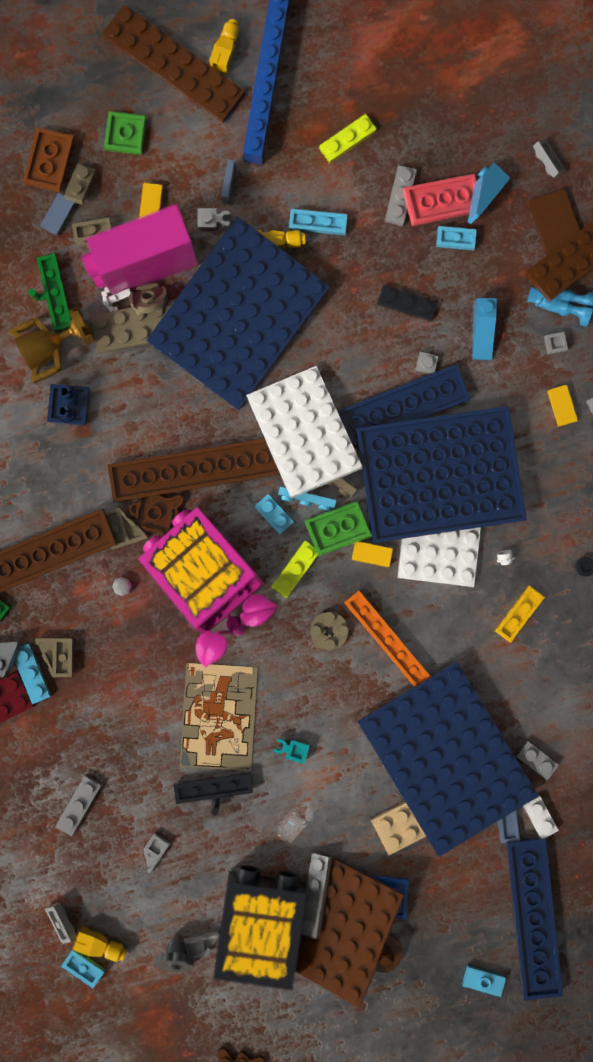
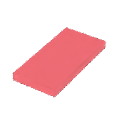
M475 174L404 187L403 194L412 226L469 215L474 185L477 181Z

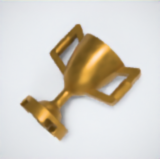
M78 307L69 311L72 318L70 328L59 334L49 331L37 317L31 318L8 331L15 338L16 345L23 359L32 371L31 381L34 384L62 370L59 350L63 340L76 336L77 338H83L87 346L96 342L89 325L81 317L82 313ZM35 325L42 330L24 335L19 334ZM54 358L55 366L39 374V370Z

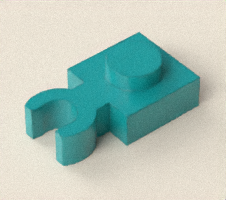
M277 738V742L282 743L283 747L281 749L274 748V752L278 754L285 752L287 753L286 759L301 764L305 763L310 744L291 739L290 744H288L283 738Z

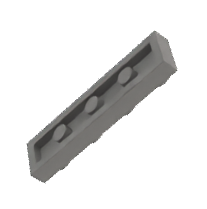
M312 853L301 934L313 938H320L332 857L318 853Z

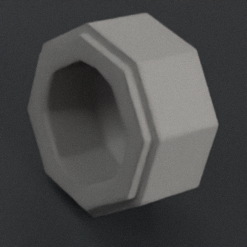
M120 577L114 580L112 588L115 594L124 596L130 593L132 584L130 579Z

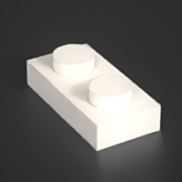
M540 795L523 806L540 838H546L559 831Z

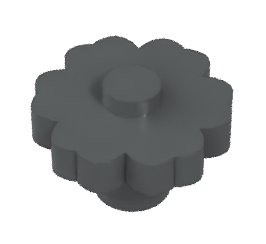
M169 940L165 953H159L157 956H154L153 965L163 971L184 972L194 968V958L185 954L183 941Z

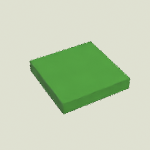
M109 111L104 144L105 151L142 155L147 117L145 115Z

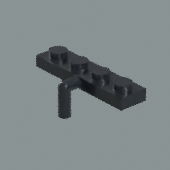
M251 772L174 783L176 804L211 799V814L216 816L220 810L219 798L253 793Z

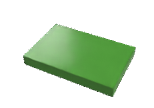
M358 501L304 521L318 557L372 537Z

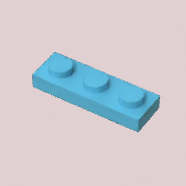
M291 209L289 230L345 235L347 214Z
M279 488L278 496H282L281 500L292 502L295 499L299 500L301 505L311 507V504L319 505L318 509L330 511V508L334 509L336 500L309 493H304L291 499L287 488Z
M28 643L21 646L15 663L32 704H35L52 695L31 644Z

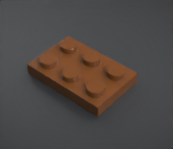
M37 127L23 183L61 193L75 138L71 135Z

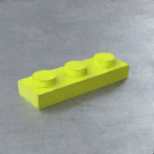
M365 114L319 145V149L328 162L332 163L376 132V128Z
M304 541L274 582L272 588L287 598L318 556L315 548Z

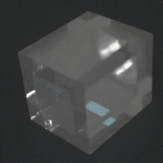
M291 808L276 825V830L278 831L276 834L283 841L287 840L291 843L306 827V821Z

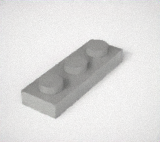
M398 165L385 218L386 223L403 226L407 211L403 188L413 186L416 169Z
M85 775L55 827L73 836L102 784Z

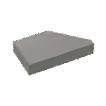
M154 832L143 849L149 874H151L171 844L170 841L157 832Z
M219 931L185 938L186 954L194 959L207 956L219 937Z

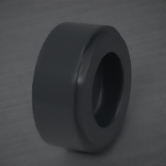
M587 557L578 559L575 563L576 573L580 576L592 575L593 560Z

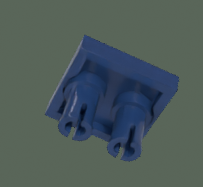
M50 384L47 422L87 426L90 388Z

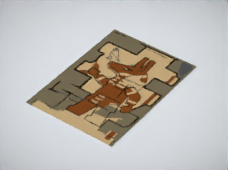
M186 663L179 767L251 771L258 667L211 664L208 667H204L202 664Z

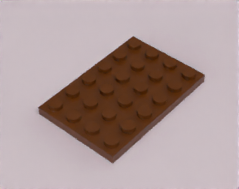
M333 859L320 938L303 936L298 950L295 972L357 1008L362 1007L405 894L338 859Z

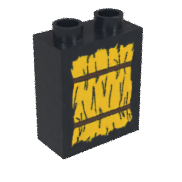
M239 865L237 872L229 871L213 979L293 990L307 895L306 884L303 881H299L300 875L292 871H277L275 878L261 876V869L258 867Z

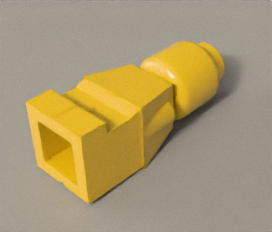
M230 19L229 22L225 23L221 37L214 44L209 59L210 66L224 74L229 72L236 47L234 43L237 42L240 33V24L234 19Z
M257 230L281 250L285 249V246L287 248H300L302 244H305V232L301 233L299 230L287 231L286 234L283 231L271 230L262 233V230Z
M82 926L73 947L74 951L88 956L102 957L105 954L106 959L114 962L123 961L127 952L123 944L115 941L108 942L109 939L104 935L92 931L85 926Z

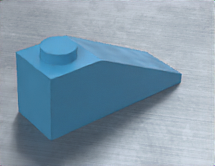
M495 163L489 167L484 166L478 173L480 177L474 185L468 217L470 224L482 214L510 179Z
M477 298L474 302L472 360H492L497 299Z

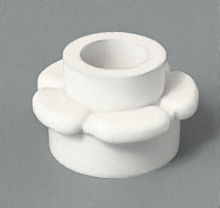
M503 550L497 553V562H500L501 565H509L515 559L512 550Z

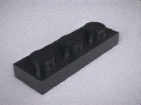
M383 285L377 305L431 322L437 302Z

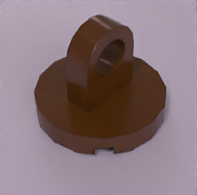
M391 933L376 968V971L380 973L394 970L402 959L400 941Z

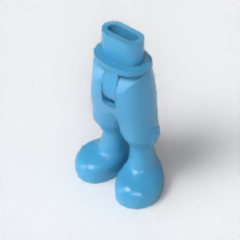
M531 287L527 300L528 302L535 303V306L538 305L540 308L558 313L561 316L573 314L579 317L580 325L583 327H587L593 312V292H589L586 295H578L573 290L567 289L549 303L537 288ZM570 303H579L584 305V307L574 306Z

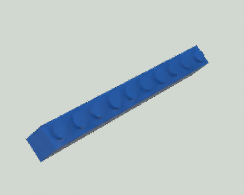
M269 0L243 149L244 162L263 165L291 0Z

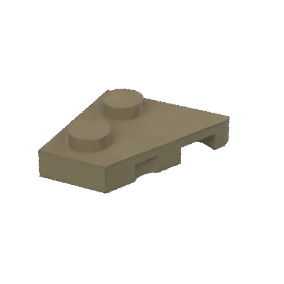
M118 507L105 512L118 545L111 547L112 550L148 539V536L121 508Z
M35 638V642L43 654L42 657L49 666L48 669L52 677H73L74 638Z

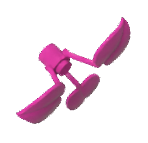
M255 594L248 597L242 606L244 612L241 613V619L237 616H227L226 625L229 630H218L215 634L211 631H205L199 636L196 643V653L201 664L204 667H208L225 654L228 644L226 638L220 634L233 635L234 633L235 635H242L246 631V625L254 627L264 623L276 612L278 606L263 595Z

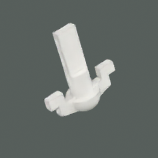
M105 287V291L102 292V302L110 312L117 311L118 307H113L112 303L128 297L131 291L128 288L108 297L107 293L110 291Z

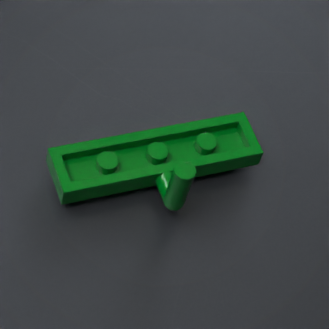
M54 253L37 257L44 292L37 293L35 289H29L28 294L35 301L47 300L55 333L70 328L72 318L69 313V305L57 255Z

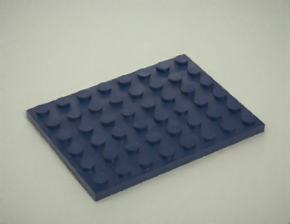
M237 216L146 341L239 410L247 400L246 395L253 392L330 286Z
M509 406L356 428L373 543L527 521Z
M457 661L357 721L438 857L538 797L537 792Z

